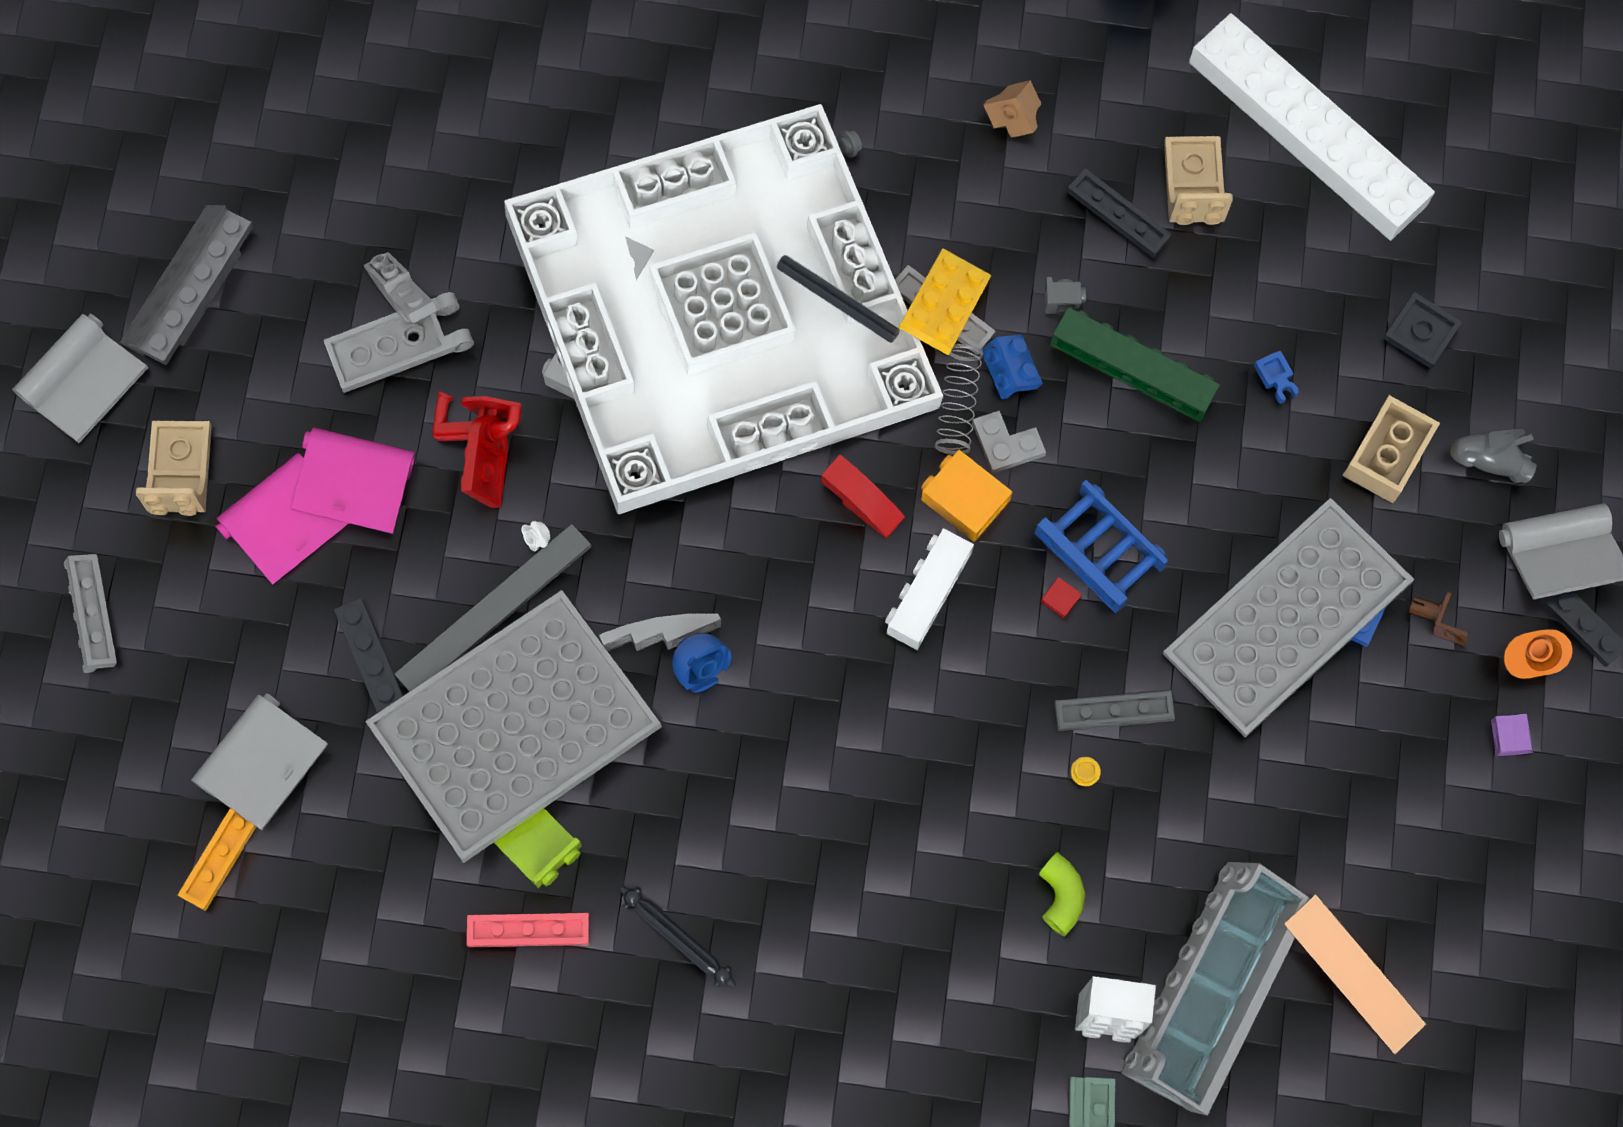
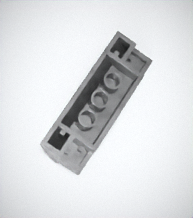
M206 205L119 344L143 357L147 355L167 365L179 344L184 346L240 257L241 252L239 249L253 228L252 222L228 211L225 205Z

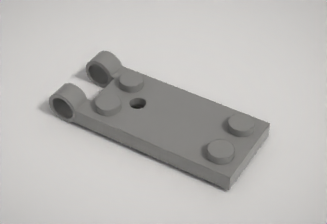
M447 292L433 298L432 300L437 311L413 324L410 321L406 323L396 312L324 339V344L343 392L346 393L451 352H463L470 349L474 345V341L468 329H460L444 336L436 317L438 315L447 316L453 314L460 308L455 294ZM417 333L419 339L414 342L410 341L409 336Z

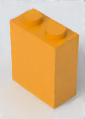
M958 450L954 456L949 454L939 466L941 471L935 477L931 475L921 487L923 490L921 501L975 542L1010 502L1013 492L962 451Z

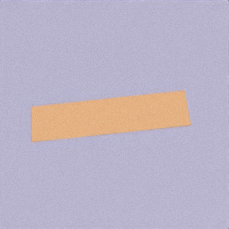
M1314 895L1284 924L1394 1054L1426 1025L1317 895Z

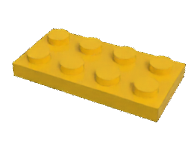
M942 249L899 328L949 355L991 275L951 252Z

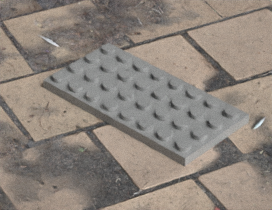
M1330 498L1164 650L1163 655L1246 738L1413 582L1414 578Z

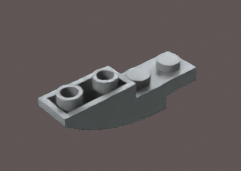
M389 252L373 257L371 262L364 265L381 293L406 323L410 321L413 324L437 311L433 300L412 281L409 272Z

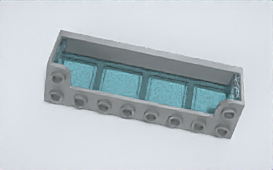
M1228 862L1221 869L1219 880L1214 890L1208 895L1205 902L1206 906L1201 916L1194 922L1193 932L1187 944L1181 948L1179 960L1175 968L1168 974L1165 981L1166 985L1160 997L1154 1002L1152 1023L1138 1036L1139 1039L1134 1049L1125 1059V1067L1121 1073L1191 1112L1208 1115L1295 939V936L1284 924L1311 898L1259 863Z

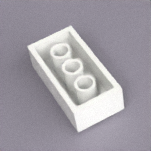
M1093 976L1079 993L1075 1030L1082 1031V1036L1100 1038L1101 1034L1113 1035L1112 1040L1131 1042V1039L1139 1036L1152 1023L1156 985Z

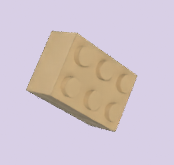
M1389 395L1343 476L1387 501L1394 503L1440 423Z

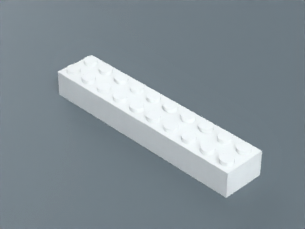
M1232 13L1194 46L1189 61L1193 67L1390 241L1427 207L1435 193L1433 189Z

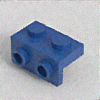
M1022 334L996 337L982 350L983 357L1001 399H1007L1017 391L1037 389L1043 384Z

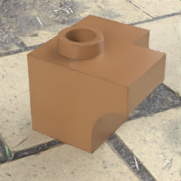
M1031 81L1008 85L1002 93L987 99L983 104L994 128L1006 126L1011 137L1034 133L1038 128L1036 112L1041 102Z

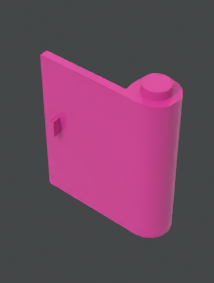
M313 427L311 432L307 431L302 446L306 449L291 509L393 534L406 482L410 478L413 469L415 452Z
M299 453L216 518L219 524L215 527L226 540L231 536L272 585L349 524L291 509L304 459Z

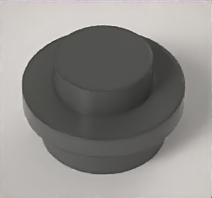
M845 130L840 132L837 143L842 154L849 158L855 157L857 152H860L862 149L860 137L855 131L849 132Z

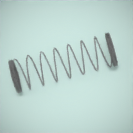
M955 344L952 349H972L979 352L981 355L976 356L970 352L962 350L951 351L965 352L975 357H963L953 354L952 352L949 353L951 357L963 361H976L980 360L983 356V352L981 349L967 344ZM949 363L946 365L948 369L954 371H972L977 369L960 363ZM948 365H963L971 368V370H956L949 368ZM947 376V377L944 378L945 381H947V382H949V383H953V384H970V383H973V384L976 386V388H977V390H976L975 393H977V391H978V387H977V385L974 383L975 381H970L969 383H955V382H950V381L946 380V378H948V377H956V378L965 379V380H967V381H970V380H968V379H966V378H963V377H958V376ZM955 389L943 390L945 395L951 397L971 396L974 398L972 395L975 394L970 395ZM944 391H959L967 394V396L948 395ZM944 402V403H941V406H942L943 408H945V409H949V410H966V409H969L970 411H972V410L970 409V408H972V407H969V408H968V407H966V406H964V405H961V404H958V403H952V402ZM942 404H956L965 407V409L946 408ZM943 415L939 417L941 421L947 423L967 422L970 424L968 422L970 420L966 421L955 416ZM953 417L961 419L964 422H949L944 421L940 418ZM952 429L937 430L939 434L956 437L965 435L968 437L967 434H969ZM950 430L961 433L963 435H947L942 434L938 431ZM940 439L936 441L935 447L940 452L955 455L957 452L952 450L967 447V450L962 451L964 454L970 452L971 447L969 445L971 440L967 444L956 439ZM955 443L963 445L965 447L944 448L938 446L937 444Z

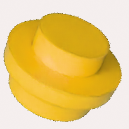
M1090 757L1078 758L1071 767V777L1080 786H1091L1100 777V766Z

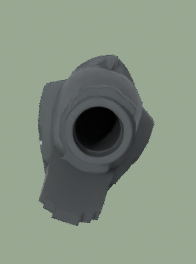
M1524 429L1492 431L1464 436L1455 440L1450 447V455L1456 462L1465 467L1474 466L1488 473L1508 476L1514 483H1528L1533 477L1537 466L1536 463L1531 461V456L1523 453L1518 447L1534 440L1532 434L1526 435Z

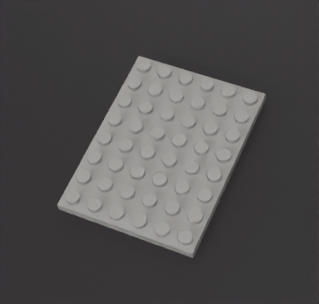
M562 590L365 721L463 863L662 727L654 713Z

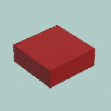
M1058 577L1042 598L1041 603L1064 619L1081 598L1082 594Z

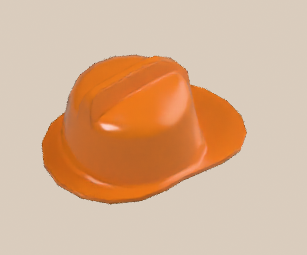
M1545 629L1524 633L1510 641L1505 649V667L1511 675L1518 678H1533L1560 672L1568 665L1572 657V645L1567 636L1557 630Z

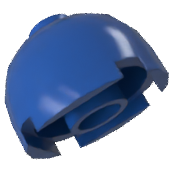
M700 633L689 636L680 641L672 659L674 675L687 690L690 689L694 693L707 690L719 681V678L715 676L722 669L725 672L728 670L732 659L731 651L713 635Z

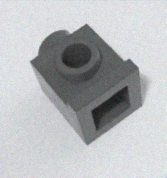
M1046 277L1044 285L1045 314H1065L1068 307L1073 310H1080L1081 304H1085L1086 288L1081 287V282H1073L1070 279L1052 282V277Z

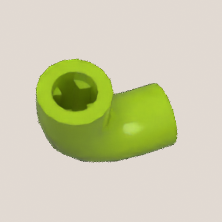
M1057 852L1039 873L1053 887L1055 892V900L1042 918L1054 931L1062 936H1066L1074 927L1084 909L1085 890L1081 876L1071 863Z

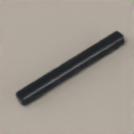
M783 255L778 261V270L889 343H892L898 337L900 331L898 327L788 255Z

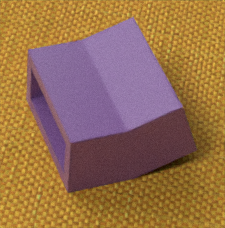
M1527 713L1496 716L1491 720L1496 756L1533 753Z

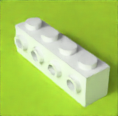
M944 528L939 536L933 535L926 549L930 551L926 560L920 559L913 571V574L916 575L911 585L906 583L899 596L902 600L898 609L893 607L886 618L885 623L889 624L887 629L888 635L918 650L971 556L974 544Z

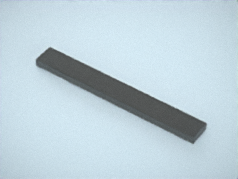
M571 524L548 543L545 548L541 549L394 674L396 678L410 692L464 656L591 548V544Z

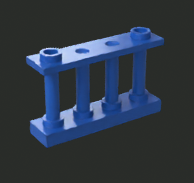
M1085 480L1079 491L1083 498L1057 522H1050L1045 517L1037 524L1035 534L1116 614L1124 607L1128 599L1125 596V591L1152 566L1161 572L1165 568L1168 559L1160 546L1150 543L1105 498V494L1096 484L1091 485ZM1092 505L1103 518L1077 542L1073 541L1071 543L1064 536V530ZM1113 525L1124 538L1097 563L1091 562L1084 556V550ZM1133 545L1144 558L1120 581L1112 583L1105 576V570Z

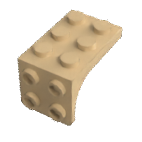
M1220 136L1165 137L1164 151L1169 222H1177L1180 225H1188L1193 222H1205L1206 224L1214 225L1224 222L1233 198L1232 194L1224 193Z
M152 421L146 488L136 489V496L151 514L166 515L167 512H179L182 515L192 516L196 515V512H205L212 429L210 421Z

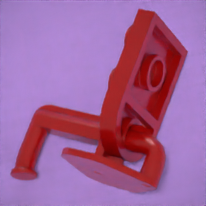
M438 392L432 430L434 438L438 441L468 440L464 453L465 465L464 473L461 477V491L490 508H501L508 454L507 435L515 430L519 424L522 404L488 396L464 397L461 400V405L478 415V417L474 421L446 423L450 401H453V397L443 392Z

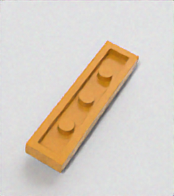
M230 808L178 893V896L206 911L256 829V826Z

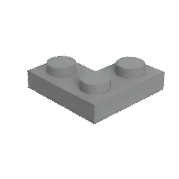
M1000 411L975 418L972 421L992 474L1046 455L1036 427L1009 436Z

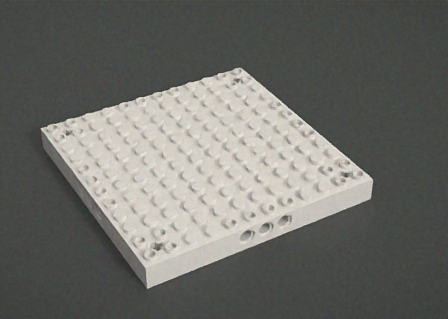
M822 104L504 201L506 218L617 514L634 510L940 408L943 394L920 339L899 328L908 310ZM539 224H543L544 228H539ZM626 237L654 250L637 281L634 273L635 262L630 256ZM783 255H788L898 327L900 330L898 337L895 341L889 343L778 270V261ZM637 472V475H640V478L634 479V475L631 476V473Z

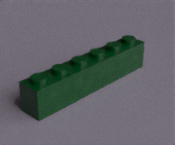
M1068 307L1050 343L1051 346L1199 422L1203 419L1220 386L1211 376L1198 374L1191 370L1184 362L1173 361L1165 357L1164 353L1160 350L1148 348L1140 344L1133 336H1124L1116 332L1111 325L1104 322L1099 323L1091 319L1082 310H1073Z

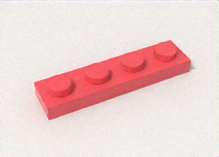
M589 913L467 915L468 947L589 945Z

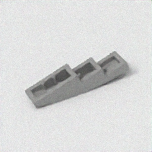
M680 614L656 617L627 624L599 634V638L607 652L631 641L636 651L664 640L669 650L678 646L680 641L689 636L700 633L706 634L720 628L721 619L719 614Z

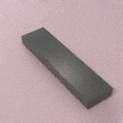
M1171 690L1056 700L1054 702L1057 731L1170 722L1175 720Z

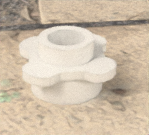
M532 521L531 525L525 524L522 526L521 530L524 540L532 551H537L540 546L545 548L548 545L550 533L545 524Z

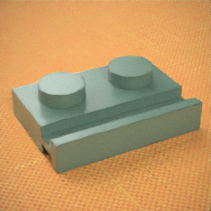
M1069 1078V1127H1115V1079Z

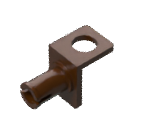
M1447 592L1444 602L1440 604L1415 595L1409 613L1433 620V624H1435L1434 636L1465 646L1468 632L1442 624L1452 593Z

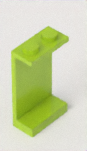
M544 808L494 842L538 888L542 884L545 886L550 885L559 875L557 870L564 863L567 865L572 864L581 854L579 849L582 847L580 841L576 837L573 838Z

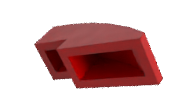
M839 455L821 475V483L840 497L847 508L886 539L905 519V516L888 497L843 456Z

